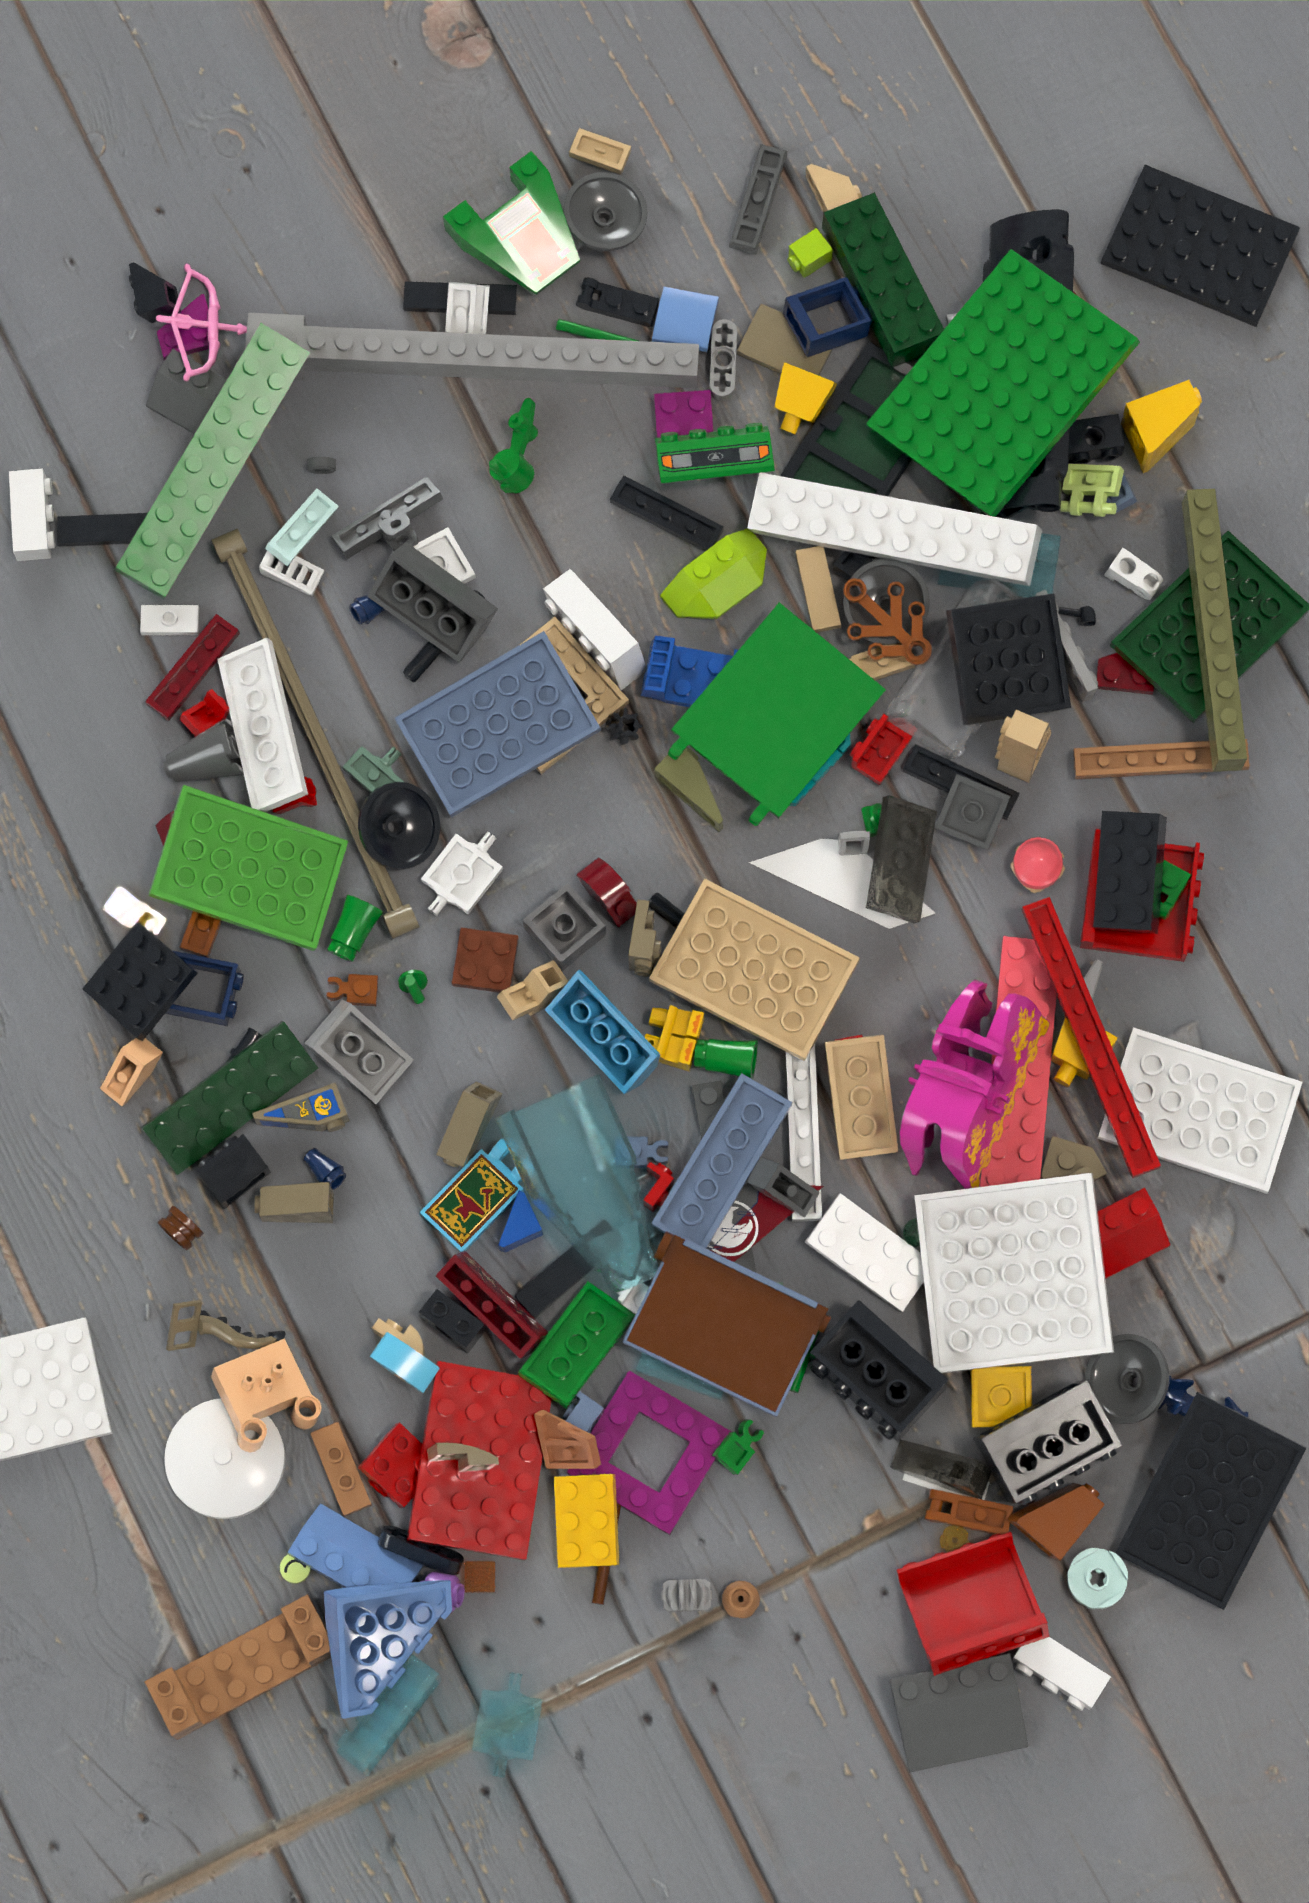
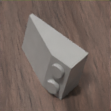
M344 1000L339 1002L304 1043L320 1059L374 1104L379 1102L414 1061L413 1058L357 1008Z

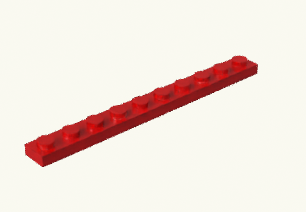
M1050 897L1023 906L1022 912L1132 1179L1159 1169L1161 1167L1159 1159Z

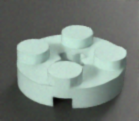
M1089 1548L1082 1551L1073 1559L1067 1572V1585L1071 1595L1078 1603L1088 1609H1105L1113 1606L1122 1598L1127 1587L1128 1571L1123 1560L1116 1553L1105 1549ZM1092 1571H1096L1098 1574L1102 1572L1105 1574V1578L1102 1580L1103 1586L1099 1587L1097 1584L1092 1585L1090 1583Z

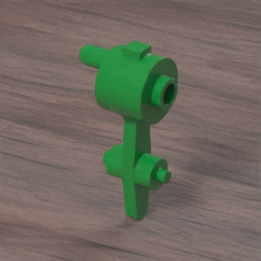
M526 398L519 413L513 414L508 421L509 426L513 429L510 449L500 451L489 461L490 475L500 484V489L505 493L516 494L524 491L529 487L534 478V468L523 456L527 443L533 441L538 435V429L533 425L536 403L531 398Z

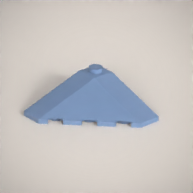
M450 1580L353 1586L324 1591L325 1622L341 1718L345 1719L372 1714L379 1704L375 1701L386 1686L392 1689L406 1671L402 1665L413 1651L417 1654L420 1653L433 1636L429 1631L440 1617L445 1620L452 1612Z

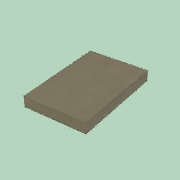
M760 304L737 349V355L779 374L782 373L785 362L820 376L833 349L807 357L783 313ZM815 328L819 335L826 333L818 328Z

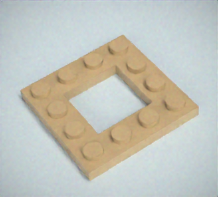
M553 617L524 641H528L543 631L546 633L575 685L587 697L585 702L599 726L610 719L609 714L617 713L629 704V699L556 617ZM574 747L536 769L540 774L544 773Z

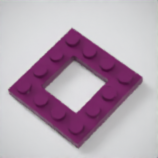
M629 1370L590 1433L596 1438L601 1465L595 1469H568L567 1474L570 1476L615 1474L617 1503L670 1536L715 1462L716 1458L712 1454L729 1432L732 1431ZM639 1413L689 1442L688 1447L660 1493L609 1463Z

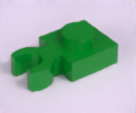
M751 1419L741 1422L738 1428V1435L735 1432H729L712 1454L733 1475H738L756 1452L750 1447V1444L759 1441L764 1434L762 1429H757L752 1436L749 1434V1426L753 1423Z

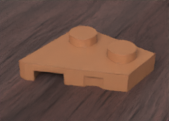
M540 1410L534 1414L546 1469H595L601 1465L594 1435L545 1410Z

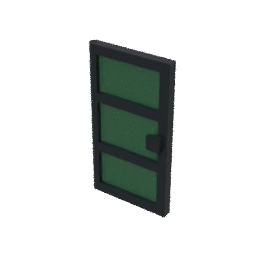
M868 341L780 476L888 497L912 459L872 431L866 423L913 367L907 363L891 367L883 349Z

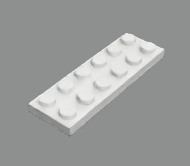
M264 638L218 658L251 808L267 812L308 795L272 641Z

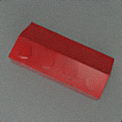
M1146 1188L1097 1212L1105 1279L1170 1247L1160 1214Z

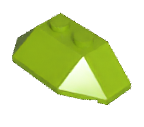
M748 528L726 535L682 568L660 594V598L677 618L718 619L763 585L767 548Z

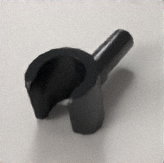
M1058 606V614L1080 617V625L1094 626L1096 624L1095 611L1090 606H1084L1080 609Z

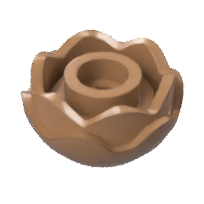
M735 1581L730 1583L724 1590L722 1604L727 1614L731 1617L748 1618L758 1608L760 1596L755 1586L751 1583ZM741 1596L744 1598V1600L742 1602H739L738 1597Z

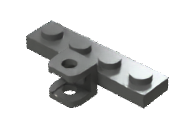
M425 477L331 537L347 559L384 537L386 543L393 551L403 545L399 542L404 538H407V543L414 547L418 544L419 540L412 529L410 520L443 500L442 495L430 479Z

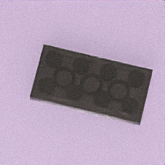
M890 795L883 797L867 896V909L911 923L920 922L937 811Z

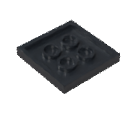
M137 921L83 987V990L137 1039L143 1041L198 973L149 929Z

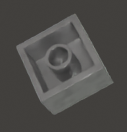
M568 883L523 919L524 929L551 960L556 962L561 971L566 969L606 935L605 924Z

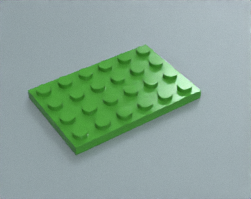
M183 785L148 896L315 951L348 840Z

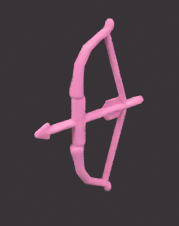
M189 264L184 265V270L187 274L172 315L156 316L158 322L171 323L186 370V373L183 375V379L186 382L190 380V377L208 372L215 364L220 348L218 330L237 332L238 335L247 333V327L240 323L237 325L218 323L220 305L216 289L207 277L191 269ZM191 277L201 281L208 290V321L194 320L189 315L178 314ZM192 326L208 328L209 356L208 361L203 367L191 370L178 328L188 330Z

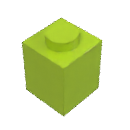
M815 228L789 245L787 260L791 268L795 272L799 271L805 278L832 261L833 249L819 230Z

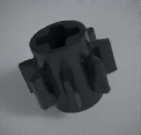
M627 708L620 709L619 715L615 712L609 714L611 722L605 726V729H609L611 734L610 740L620 739L621 745L628 744L629 738L637 740L639 736L636 732L639 728L643 727L637 720L638 713L628 714Z

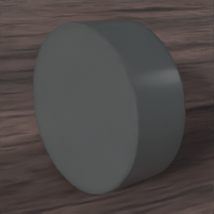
M331 457L308 458L307 470L315 474L333 473L336 471V459Z

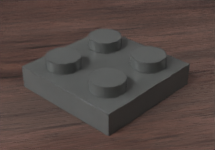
M956 774L935 828L989 850L1011 796Z

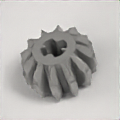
M706 1579L667 1580L663 1583V1590L661 1592L663 1609L673 1612L704 1611L709 1609L712 1600L710 1582Z

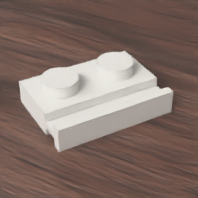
M449 282L445 332L486 334L490 285Z

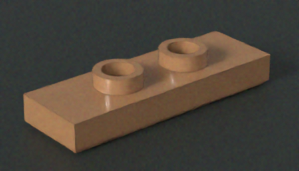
M339 1422L311 1432L310 1434L343 1516L346 1517L372 1506Z

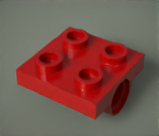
M400 1422L396 1423L358 1468L369 1478V1484L384 1497H389L400 1508H405L414 1497L422 1443Z

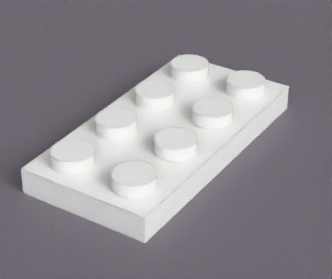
M841 1193L838 1194L805 1241L807 1245L899 1312H903L924 1282L921 1252Z

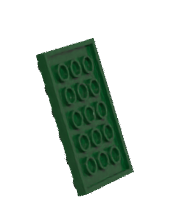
M1227 531L1221 536L1239 680L1309 612V603L1231 532ZM1188 568L1111 641L1110 647L1194 723L1206 712L1190 571Z

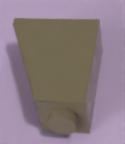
M477 1081L462 1092L436 1154L443 1158L444 1163L453 1167H463L471 1160L503 1093Z
M329 1182L261 1187L260 1196H255V1213H259L262 1222L333 1223L334 1193Z

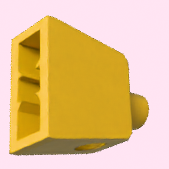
M784 362L774 408L786 413L780 429L796 435L802 419L814 424L837 384Z
M1065 1017L1051 1061L1060 1066L1054 1080L1065 1087H1069L1075 1075L1086 1080L1090 1075ZM1106 1031L1113 1048L1118 1037Z

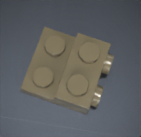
M637 899L628 954L629 970L634 971L636 975L650 977L654 965H657L661 958V941L657 940L656 931L653 930L655 921L654 911L650 910L649 901Z

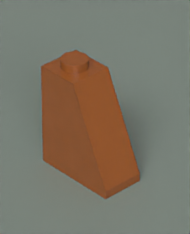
M1072 1483L1011 1514L1007 1520L1047 1556L1061 1561L1105 1504L1098 1499L1099 1492L1089 1484L1080 1485Z

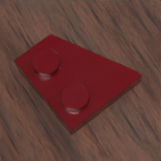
M1117 652L1098 659L1096 676L1098 689L1153 695L1154 686Z

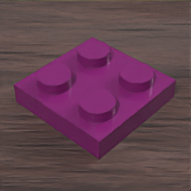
M711 390L654 394L657 438H661V434L666 432H677L678 436L688 435L689 431L694 429H705L706 433L713 432Z

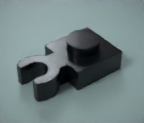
M845 551L833 563V571L846 580H850L858 569L872 562V559L877 557Z

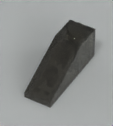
M901 1439L890 1466L896 1471L978 1499H982L992 1473L978 1459Z

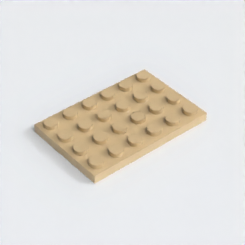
M704 878L649 977V981L805 1061L857 967L860 958Z

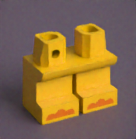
M672 1005L669 1006L668 1010L652 1008L649 1025L663 1028L661 1037L645 1034V1038L660 1053V1063L690 1072L695 1047L704 1022V1012L692 1010V1012L685 1011Z

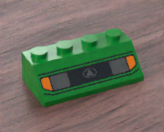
M750 423L745 425L746 428L734 430V426H722L717 428L716 432L706 433L705 429L690 430L688 435L678 436L677 432L662 433L661 438H655L658 473L661 483L775 471L768 426H763L762 423Z

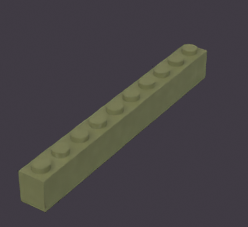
M1215 488L1187 490L1182 501V511L1213 772L1242 770L1247 760L1216 490Z

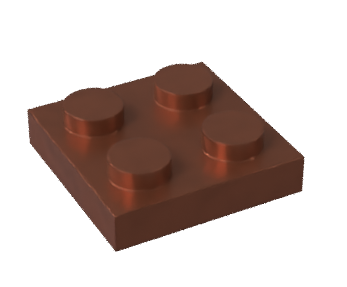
M461 927L452 986L498 993L511 987L519 940L518 935Z

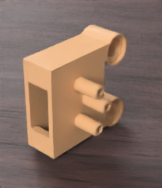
M285 1338L213 1369L212 1381L238 1433L237 1443L246 1452H255L264 1443L267 1428L265 1423L260 1420L291 1406H294L291 1414L292 1422L300 1429L312 1428L319 1418L321 1403L311 1394ZM303 1407L309 1408L313 1412V1416L305 1417L299 1412V1409ZM253 1430L258 1433L259 1438L251 1440L246 1437L244 1432Z

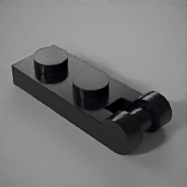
M585 277L581 285L583 291L577 298V307L651 328L659 304V298L600 283L593 278ZM593 293L601 295L600 301L592 299Z

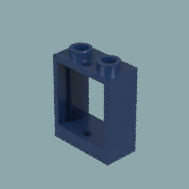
M847 277L786 297L783 315L807 357L868 336L870 324H872L871 314L867 308L863 307L857 288L850 284ZM840 300L852 324L819 335L806 312Z
M173 951L193 969L227 975L229 979L220 1014L175 1005L174 1003L165 1014L228 1026L229 1018L234 1019L237 1010V1002L234 1001L236 990L241 991L244 974L241 973L239 965Z

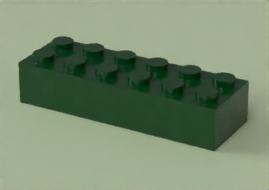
M875 192L823 212L822 229L850 284L857 288L863 307L869 310L872 317V324L870 325L891 367L922 356L942 333L944 328Z

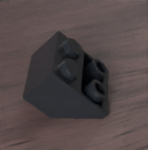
M244 1134L240 1137L233 1136L223 1144L221 1152L216 1156L213 1154L207 1156L200 1162V1168L196 1170L203 1184L223 1209H226L271 1173L268 1166Z

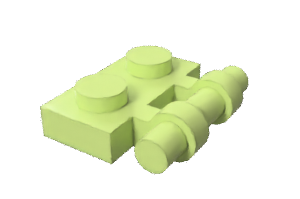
M1068 464V471L1064 478L1062 491L1065 494L1071 495L1070 501H1061L1060 511L1070 512L1074 516H1080L1082 513H1092L1096 517H1104L1106 514L1114 515L1117 511L1116 503H1107L1108 496H1119L1124 473L1122 467ZM1084 495L1095 496L1094 502H1083Z

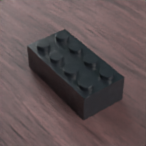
M1102 811L1094 928L1101 931L1158 934L1167 817L1160 813Z

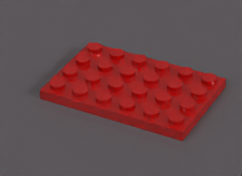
M437 1361L436 1365L440 1369L434 1376L407 1540L525 1561L527 1559L543 1458L534 1414L540 1410L550 1413L552 1399L519 1375ZM436 1443L469 1445L498 1457L499 1464L489 1470L459 1472L458 1460L428 1461L427 1449Z

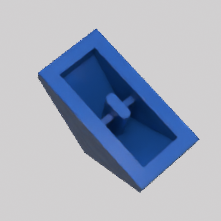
M520 1190L498 1245L499 1251L504 1253L543 1235L542 1228L525 1193Z

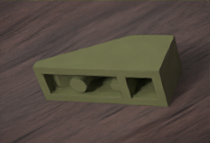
M688 747L677 760H673L667 755L654 768L655 778L720 832L723 829V819L701 765L697 761L699 759L698 756Z

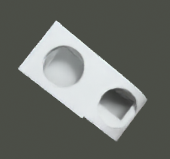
M1124 548L1120 550L1104 574L1108 579L1118 581L1146 600L1152 599L1163 582L1162 576Z

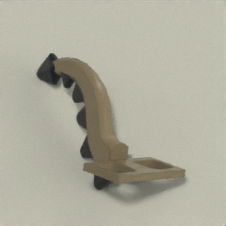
M195 1300L173 1304L166 1349L171 1351L195 1347L197 1331H199L200 1335L212 1334L228 1344L249 1349L262 1348L285 1338L286 1333L285 1331L268 1332V1337L258 1334L257 1338H253L252 1333L248 1331L240 1334V1326L227 1325L226 1317H211L205 1310H201L202 1301ZM195 1306L194 1314L191 1318L177 1320L181 1308ZM191 1331L190 1339L187 1343L173 1345L177 1333Z

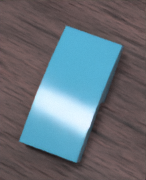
M389 1332L385 1333L370 1355L377 1363L422 1393H424L440 1369L429 1359Z

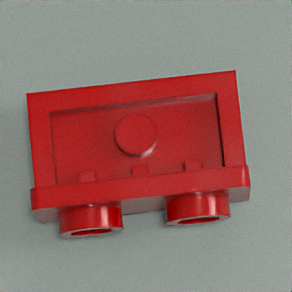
M883 714L879 720L875 718L866 731L869 735L863 743L859 741L850 753V756L853 757L851 767L878 785L882 784L912 741V736L888 721L889 716Z

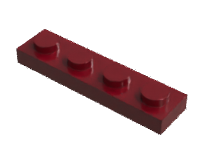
M216 614L145 701L146 705L170 721L217 663V659L226 652L240 634L239 630Z

